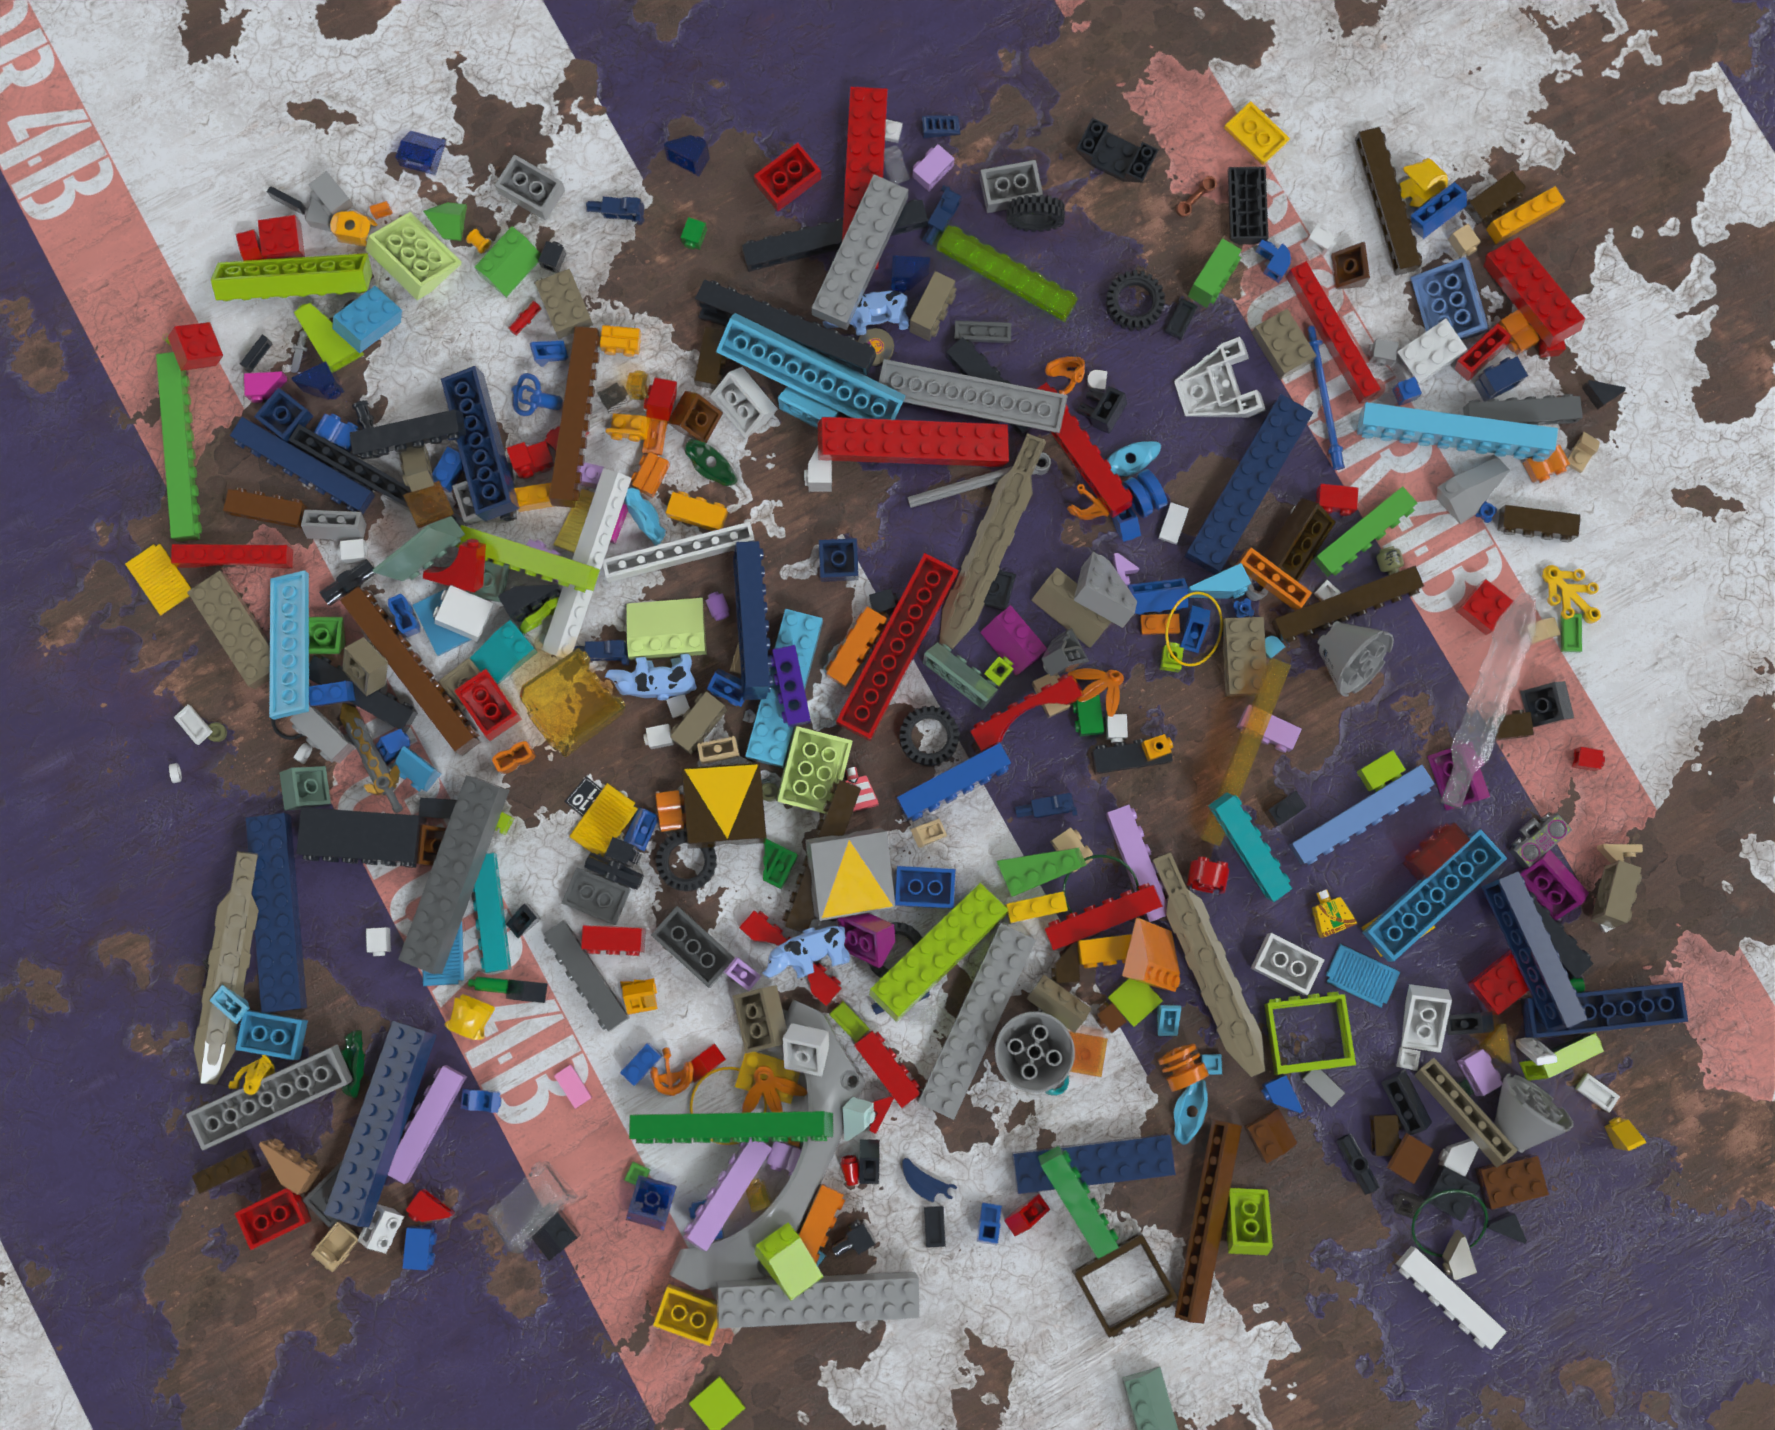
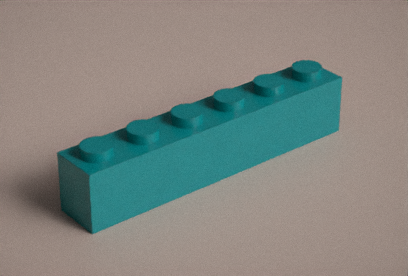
M1226 792L1208 805L1264 896L1268 900L1275 902L1292 889L1289 884L1290 879L1280 870L1279 867L1281 865L1279 861L1270 854L1271 849L1269 845L1260 838L1261 832L1250 822L1252 820L1251 816L1247 811H1243L1240 806L1242 804L1241 800L1236 795Z
M489 853L485 856L472 891L475 892L476 900H473L474 910L478 912L476 928L477 931L480 930L481 936L478 939V946L483 952L481 968L482 970L485 969V973L512 969L497 854Z

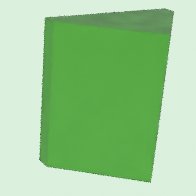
M309 617V654H340L346 645L343 617Z

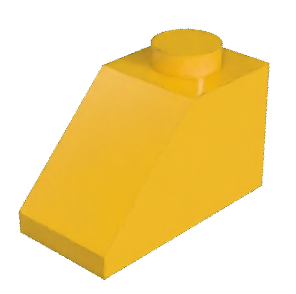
M1616 1117L1609 1121L1610 1124L1604 1126L1616 1149L1630 1151L1646 1143L1645 1139L1628 1119Z

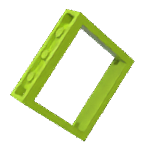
M1328 992L1325 997H1320L1319 994L1308 995V999H1300V996L1288 997L1289 1001L1282 1002L1281 998L1270 999L1269 1003L1264 1004L1275 1075L1356 1065L1345 994L1339 995V992ZM1336 1002L1345 1058L1281 1066L1273 1009Z

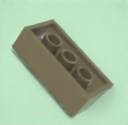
M1056 568L1031 601L1066 630L1072 628L1076 637L1087 647L1091 648L1112 622L1074 601L1077 583L1060 569Z

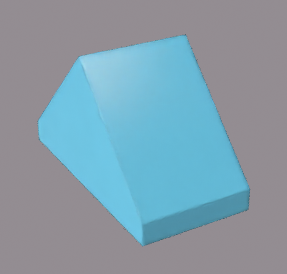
M221 985L210 999V1002L236 1024L250 1008L247 1000L224 985Z
M1181 1005L1157 1006L1158 1036H1178Z

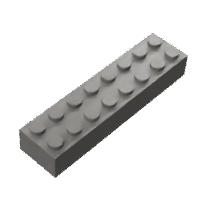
M873 175L812 306L813 316L847 330L908 199L907 188Z
M335 1045L263 1078L259 1090L253 1095L246 1094L244 1089L241 1088L187 1113L186 1116L201 1149L205 1150L352 1082L353 1078L338 1045Z

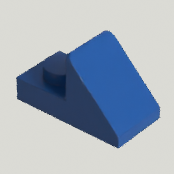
M563 340L529 343L534 361L540 367H544L548 362L565 361L569 358Z

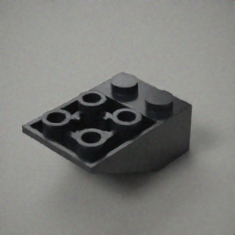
M558 584L514 586L498 595V598L510 618L514 622H522L525 618L529 617V614L537 612L546 602L560 597L562 589Z

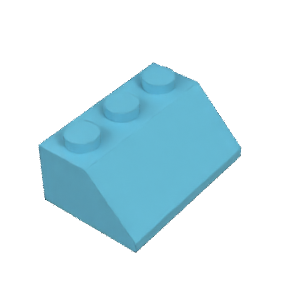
M788 386L778 397L779 409L818 428V422L822 417L838 418L840 415L838 410Z

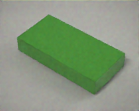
M1574 614L1568 620L1561 616V652H1582V614Z

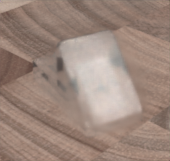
M897 145L886 148L884 150V167L890 182L897 184L909 180L901 150Z

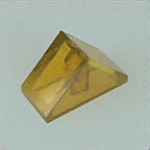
M1496 1024L1494 1026L1495 1031L1490 1032L1480 1046L1501 1063H1511L1506 1024Z

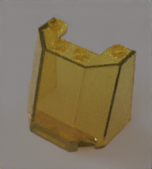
M577 648L523 684L519 696L521 702L529 711L527 714L530 720L554 750L558 749L565 758L623 715L626 709L622 698L614 695L611 696L609 690L606 687L603 688L599 683V677L589 670L590 657L585 651L582 652L580 648Z

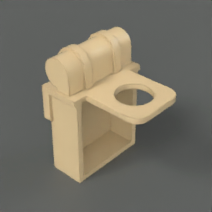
M341 1220L337 1221L322 1241L316 1245V1249L311 1255L315 1257V1260L321 1262L326 1269L334 1272L359 1242V1235Z

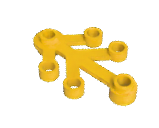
M1555 565L1545 567L1542 571V578L1548 583V604L1556 606L1560 603L1561 597L1557 594L1558 586L1562 592V618L1568 620L1575 614L1574 609L1571 608V599L1584 612L1583 619L1589 624L1597 622L1601 617L1600 611L1595 607H1590L1576 592L1593 595L1599 590L1598 584L1595 582H1591L1588 585L1567 584L1563 579L1581 581L1585 577V572L1582 569L1560 571ZM1550 571L1554 573L1555 577L1550 574ZM1566 610L1569 611L1570 616L1566 615Z

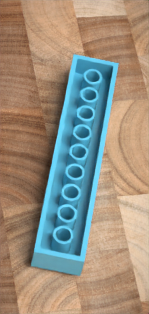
M736 313L730 318L716 350L717 353L852 418L895 420L906 395Z
M1365 402L1359 414L1357 435H1362L1363 438L1367 439L1378 437L1383 441H1391L1393 439L1399 440L1400 443L1404 444L1415 442L1420 446L1437 445L1441 449L1452 447L1458 451L1474 450L1478 454L1489 452L1499 457L1511 455L1515 459L1533 457V461L1543 462L1544 459L1547 460L1556 450L1558 428L1369 402Z

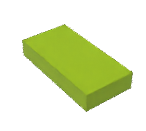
M844 1001L829 1014L856 1043L870 1030Z

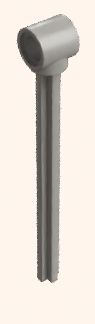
M1041 453L1039 460H1043L1046 466L1038 467L1036 465L1032 475H1044L1049 471L1051 464L1049 455ZM1013 466L907 497L910 508L997 483Z

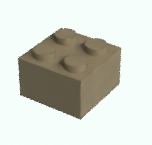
M363 637L344 648L342 671L366 696L385 686L388 661L376 651L372 643Z

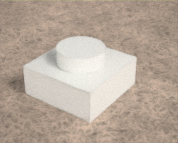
M886 120L885 140L898 143L903 123Z

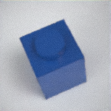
M1415 377L1397 383L1392 389L1399 406L1417 400L1422 394Z

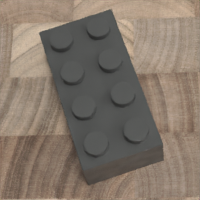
M676 906L651 934L656 941L708 988L712 987L735 958L679 906Z

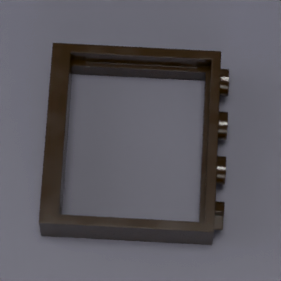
M1141 1232L1118 1244V1249L1099 1259L1095 1257L1072 1270L1108 1338L1122 1335L1124 1329L1129 1326L1130 1328L1138 1326L1141 1323L1140 1320L1145 1317L1148 1319L1158 1314L1157 1310L1163 1307L1165 1309L1171 1307L1175 1300L1178 1299ZM1141 1245L1167 1294L1109 1326L1083 1277Z

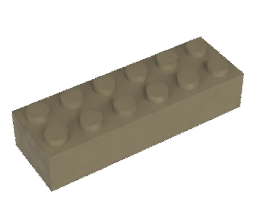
M219 571L189 590L188 594L246 684L253 689H257L269 681L270 641L228 576Z

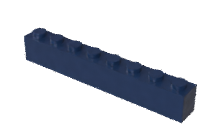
M241 417L230 434V437L235 440L234 444L238 447L251 449L250 453L257 458L263 456L267 459L265 462L276 468L278 465L283 468L282 472L291 477L294 474L299 477L298 481L308 486L311 484L315 486L314 490L322 495L325 493L331 496L330 499L340 505L342 502L348 505L346 508L351 512H361L364 514L375 497L372 491Z

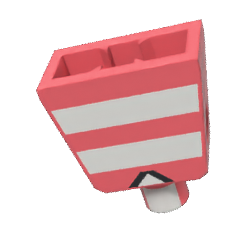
M856 767L845 769L846 782L862 788L853 812L879 806L867 776L858 777Z

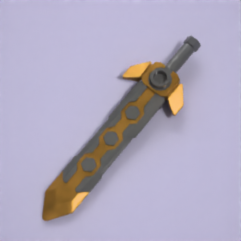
M345 703L342 704L340 720L352 739L373 784L364 785L366 791L377 796L386 795L393 807L394 813H399L403 810V807L393 792L397 787L396 783H399L400 770L398 766L395 765L389 771L370 737L357 708Z

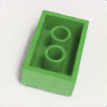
M1222 238L1193 284L1188 297L1206 308L1210 303L1214 304L1241 260L1239 256L1241 249Z

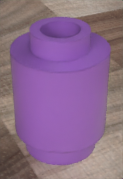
M717 591L709 594L706 604L712 618L719 621L729 617L730 609L723 593L719 594Z

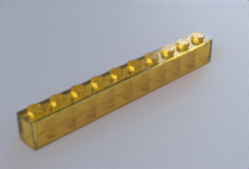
M1274 658L1269 659L1215 800L1226 792L1236 795L1238 798L1240 797L1290 670V664ZM1210 810L1200 838L1221 846L1225 832Z

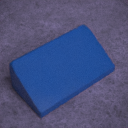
M638 807L624 842L645 851L657 824L658 815Z

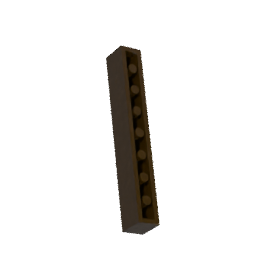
M1380 126L1359 131L1355 137V142L1395 276L1417 271L1422 265L1421 253H1418L1416 247V236L1411 231L1412 223L1406 214V203L1402 201L1401 186L1399 183L1397 184L1395 178L1396 169L1394 166L1392 167L1390 161L1391 153L1386 148V136L1381 131Z
M1415 565L1275 618L1271 623L1278 639L1281 642L1286 641L1288 644L1296 641L1297 636L1302 634L1304 637L1314 634L1315 629H1328L1336 621L1344 623L1350 620L1349 617L1356 614L1359 617L1367 614L1368 609L1374 608L1375 611L1385 607L1384 603L1389 601L1392 604L1403 600L1402 596H1415L1420 593L1419 590L1424 587V584Z
M841 779L833 782L830 793H832L830 801L826 800L824 804V817L819 819L816 826L818 833L812 839L832 835L844 836L862 789L860 786ZM807 855L802 866H805L803 873H799L796 879L797 889L795 892L792 891L789 898L791 903L789 910L786 909L782 917L785 927L801 933L809 929L814 916L811 891L812 876Z

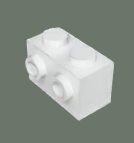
M377 1204L370 1227L363 1228L358 1241L368 1249L386 1253L404 1216L393 1208Z

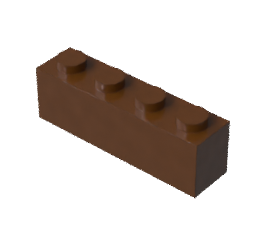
M236 487L235 490L228 489L223 511L231 516L302 529L301 523L304 510H307L308 507L299 499L291 498L289 501L284 500V497L279 495L269 497L265 496L263 492L254 491V493H248L247 490Z

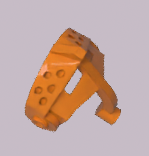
M1062 357L1047 364L1045 370L1047 376H1065L1071 379L1069 385L1064 390H1059V394L1066 395L1070 393L1076 382L1082 381L1085 374V361L1082 358ZM1068 367H1077L1076 370H1067Z
M1079 484L1077 486L1078 493L1086 495L1094 504L1084 510L1074 505L1068 506L1067 510L1069 513L1083 520H1091L1100 516L1108 517L1109 513L1098 497L1096 499L1085 490L1083 484Z
M666 1047L662 1049L665 1058L666 1074L659 1075L657 1067H651L650 1076L658 1092L664 1095L675 1096L683 1092L692 1082L693 1065L691 1061L685 1062L683 1070L671 1073L669 1064L671 1052L670 1048ZM680 1079V1082L673 1087V1084Z

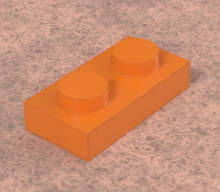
M650 418L647 440H644L642 449L643 454L647 455L648 452L662 456L668 421Z
M1169 614L1141 615V635L1165 634ZM1173 614L1169 623L1168 634H1179V614Z

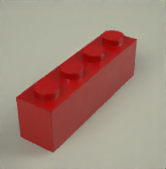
M872 1030L854 1046L900 1107L903 1108L920 1095L918 1090L921 1087L915 1079L910 1080L906 1074L909 1071L903 1063L898 1064L894 1058L897 1055L890 1047L886 1049L883 1045L885 1040L879 1032L874 1033Z

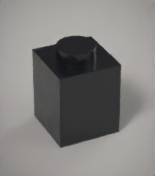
M546 241L538 260L541 268L559 273L566 256L563 245L555 241L552 243Z
M891 589L869 595L872 609L879 614L894 611L896 604H898L896 593L892 594Z

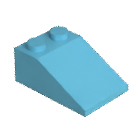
M1242 563L1190 586L1188 594L1204 592L1213 598L1228 599L1233 596L1236 599L1244 595L1252 583ZM1197 594V595L1189 596L1188 598H1208V597H1207V596H1204V595Z

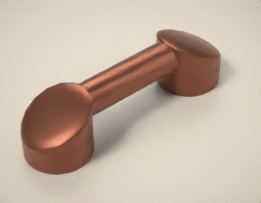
M1213 176L1205 177L1200 182L1199 189L1187 201H1182L1176 206V213L1180 217L1188 216L1192 211V205L1204 193H1209L1216 188V179Z

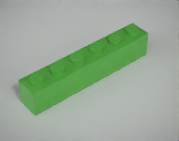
M1402 486L1316 556L1313 561L1327 577L1332 573L1336 576L1344 569L1342 567L1344 563H1352L1358 558L1356 554L1360 550L1363 553L1372 546L1371 541L1375 538L1379 541L1387 534L1385 532L1387 528H1395L1401 523L1399 519L1403 515L1407 518L1415 511L1413 507L1418 503Z

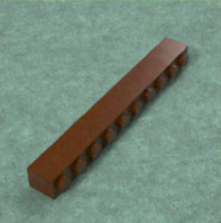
M575 326L549 496L552 506L575 508L576 501H579L580 491L578 490V484L582 483V472L580 470L581 466H584L585 463L583 449L587 448V438L585 436L586 432H589L590 429L588 415L592 414V403L590 402L591 397L594 398L595 395L593 381L597 380V369L595 368L596 364H599L600 361L598 347H600L601 335H599L598 328Z
M1215 1119L1212 1120L1174 1316L1190 1323L1204 1324L1242 1129V1125Z

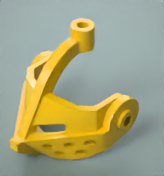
M262 1055V1058L240 1069L234 1081L229 1082V1089H239V1081L243 1074L247 1072L243 1086L244 1092L249 1095L257 1093L262 1079L275 1073L274 1065L269 1057Z

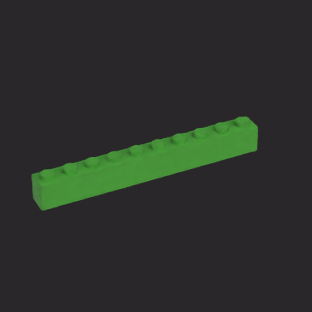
M174 352L156 354L171 538L177 542L200 539L199 533L202 532L201 523L198 522L200 506L197 503L196 496H199V490L197 485H195L197 470L194 467L193 460L196 459L194 448H192L194 433L190 425L193 422L191 412H189L191 397L187 389L190 386V381L186 375V370H180Z

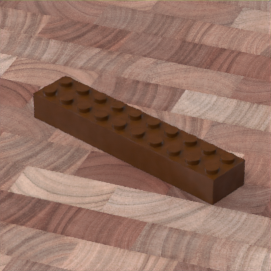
M358 586L340 600L379 653L387 659L389 666L452 749L463 756L481 743L478 739L480 735L476 729L470 724L467 725L466 722L469 721L467 717L458 709H455L457 705L453 699L443 693L446 690L436 679H432L434 676L432 671L424 664H421L423 660L417 652L409 649L412 645L405 637L398 634L400 631L394 622L387 619L389 617L387 612L378 604H375L378 601L374 595L367 589L363 590Z

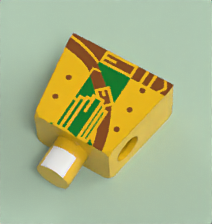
M1327 889L1316 893L1320 904L1312 907L1319 938L1327 937L1357 924V921L1341 897L1331 900Z

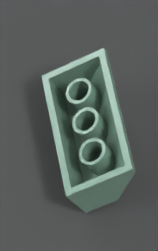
M1160 1366L1122 1377L1136 1430H1178Z

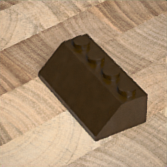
M1301 498L1264 557L1299 582L1336 522L1318 503Z

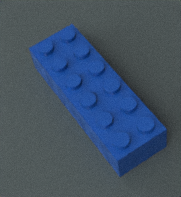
M1001 743L898 796L897 803L906 820L914 822L922 818L923 813L927 810L931 813L939 809L940 804L944 801L948 804L956 800L957 795L961 792L965 795L973 791L974 786L978 783L982 786L990 782L991 777L995 774L999 777L1007 773L1011 762Z

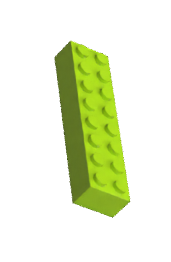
M368 253L218 262L211 277V284L216 301L223 300L225 302L234 299L250 300L252 298L268 299L270 297H305L315 294L323 296L331 293L341 295L347 292L363 293L368 291L372 269Z
M980 883L870 989L869 995L898 1022L1006 916L1008 909Z

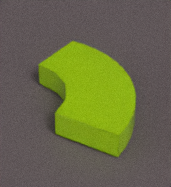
M559 597L546 602L537 612L525 618L519 628L522 634L541 625L545 617L553 616Z

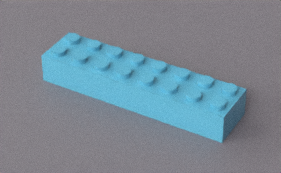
M785 609L775 649L792 645L796 646L805 690L823 618ZM785 663L781 666V671L789 672L792 666ZM771 664L769 674L773 676V686H771V692L767 694L766 699H761L746 758L784 768L794 727H788V723H783L781 712L785 711L784 704L779 703L777 694L781 692L780 685L776 686L774 674H777L776 666L772 667ZM788 682L784 688L787 691H793L796 685L793 682ZM791 701L788 707L791 710H796L799 708V703Z

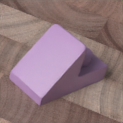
M1115 553L1112 557L1113 566L1128 587L1130 581L1129 577L1125 576V574L1138 573L1140 569L1119 553Z

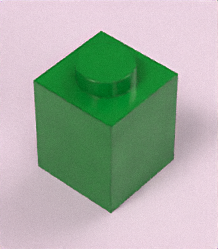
M688 217L681 235L682 244L686 248L700 250L707 232L706 223Z

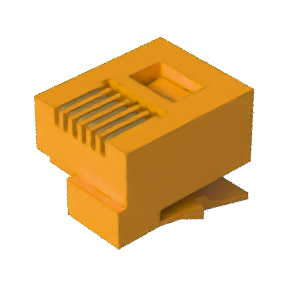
M654 978L620 981L628 1015L658 1009L655 995L657 994V987Z

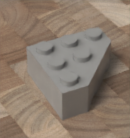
M1093 552L1081 567L1074 601L1123 628L1134 615L1137 600L1111 562L1104 556Z

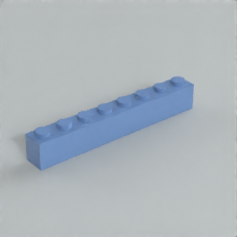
M1423 765L1417 766L1399 779L1389 783L1384 788L1289 844V847L1301 865L1305 863L1310 865L1318 860L1316 856L1321 853L1325 856L1332 852L1334 845L1339 843L1341 846L1350 841L1349 836L1355 833L1358 836L1366 831L1365 827L1370 823L1374 826L1383 820L1381 817L1385 814L1390 816L1399 811L1398 806L1402 804L1407 806L1414 802L1416 795L1420 794L1423 796L1430 792V787L1434 785V782Z

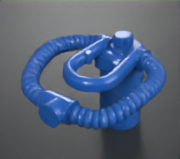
M523 373L519 377L517 385L512 387L514 394L513 409L517 414L524 417L533 414L537 407L558 411L562 408L563 399L558 395L542 393L540 381L530 373ZM524 380H532L535 384V389L529 385L522 386ZM525 389L533 393L530 396V401L522 397ZM518 399L521 403L530 405V409L527 411L521 410L518 406Z

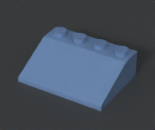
M1466 257L1411 277L1426 332L1444 319L1448 320L1461 340L1490 331L1470 261Z

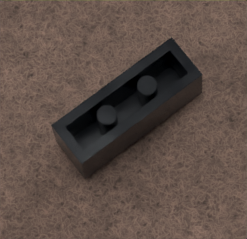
M612 837L605 853L609 858L630 867H634L635 864L638 865L642 856L639 848L615 837Z
M1403 1069L1388 1075L1381 1084L1407 1134L1414 1135L1425 1131L1431 1125L1432 1120L1406 1070Z

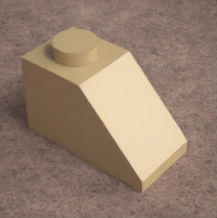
M1554 617L1543 619L1518 629L1524 647L1561 635Z

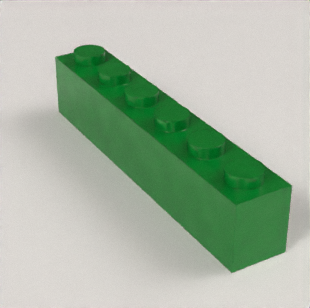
M1060 1145L1038 1156L1041 1167L1096 1257L1099 1259L1118 1249L1117 1240L1119 1237L1115 1229L1109 1228L1108 1224L1110 1222L1106 1214H1101L1098 1210L1100 1205L1095 1197L1091 1198L1089 1195L1091 1191L1087 1183L1081 1182V1174L1076 1166L1072 1167L1070 1164L1072 1160L1067 1150L1063 1151Z

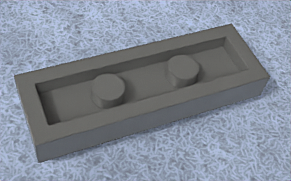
M955 321L954 341H959L963 337L966 341L970 340L971 342L1010 343L1011 323Z

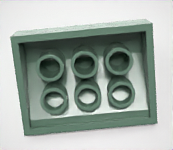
M452 516L429 524L376 566L373 571L396 580L405 581L410 579L412 581L420 575L419 571L424 568L426 570L434 564L433 560L435 558L440 559L448 553L447 549L450 546L454 548L462 542L460 538L465 533Z
M937 642L924 654L923 664L983 710L997 693L998 689L995 688L997 685L990 679L985 680L980 676L982 673L975 667H968L966 661L961 656L957 655L956 657L950 653L952 650L944 643L940 645Z

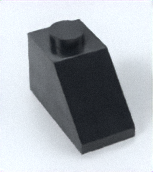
M1294 791L1264 811V813L1276 828L1307 806L1298 792Z
M1492 1011L1449 1015L1447 1021L1448 1035L1495 1031Z
M860 1139V1184H879L880 1140Z

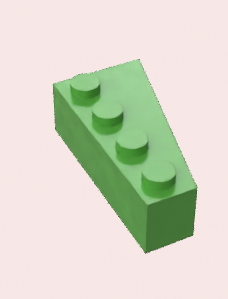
M1079 847L997 861L1012 897L1087 866Z

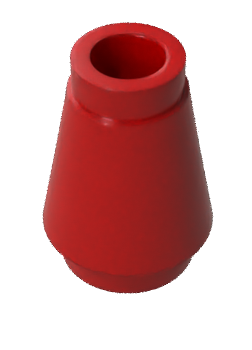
M856 1155L841 1157L839 1164L846 1185L853 1186L858 1184L859 1160L856 1158Z

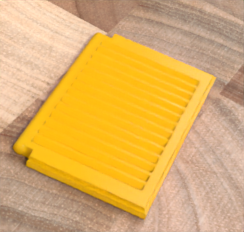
M153 544L125 563L160 616L189 597L188 591L191 590V587L177 567L171 564V558L161 544L157 546Z
M607 783L569 837L591 853L601 854L604 857L612 837H619L638 808L634 807L635 802Z

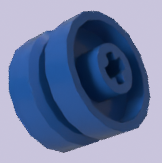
M1149 469L1138 473L1137 479L1131 477L1123 482L1124 489H1129L1133 496L1132 507L1141 518L1151 515L1153 508L1159 510L1167 505L1165 492L1158 479Z

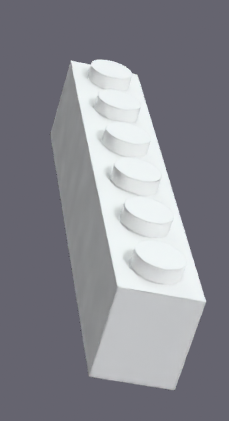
M1410 1246L1397 1261L1396 1265L1400 1267L1398 1271L1405 1278H1412L1415 1281L1413 1285L1422 1293L1426 1291L1430 1295L1428 1299L1437 1307L1441 1305L1445 1309L1443 1313L1452 1321L1455 1318L1460 1323L1458 1327L1467 1335L1470 1332L1475 1337L1473 1341L1481 1348L1485 1346L1491 1350L1506 1333L1496 1321L1415 1247Z

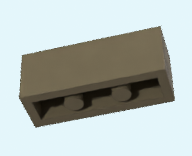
M425 444L422 448L409 447L406 451L399 454L402 463L401 469L404 474L402 475L403 481L406 486H410L412 492L434 485L429 453Z
M1046 975L1040 978L1026 998L1048 1015L1058 1019L1073 1033L1085 1022L1092 1008Z

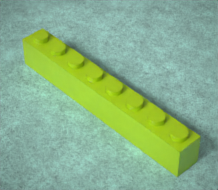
M463 525L460 527L465 533L460 538L462 541L460 544L468 539H477L480 543L486 544L485 561L491 558L493 559L492 563L504 566V563L509 564V569L519 572L522 568L526 570L525 574L534 577L537 574H541V579L550 582L556 579L558 580L557 584L568 588L572 584L575 585V590L584 593L586 589L594 591L600 572L598 568Z

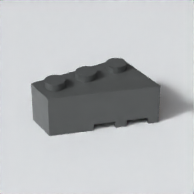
M1072 628L1054 637L1042 657L1044 670L1050 676L1071 672L1089 662Z

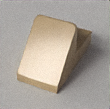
M1583 432L1567 458L1570 463L1569 467L1579 473L1583 472L1591 457L1597 453L1600 441Z
M940 818L911 829L918 848H922L947 836Z
M1602 844L1597 846V850L1610 863L1618 860L1624 861V857H1636V853L1643 852L1642 844Z

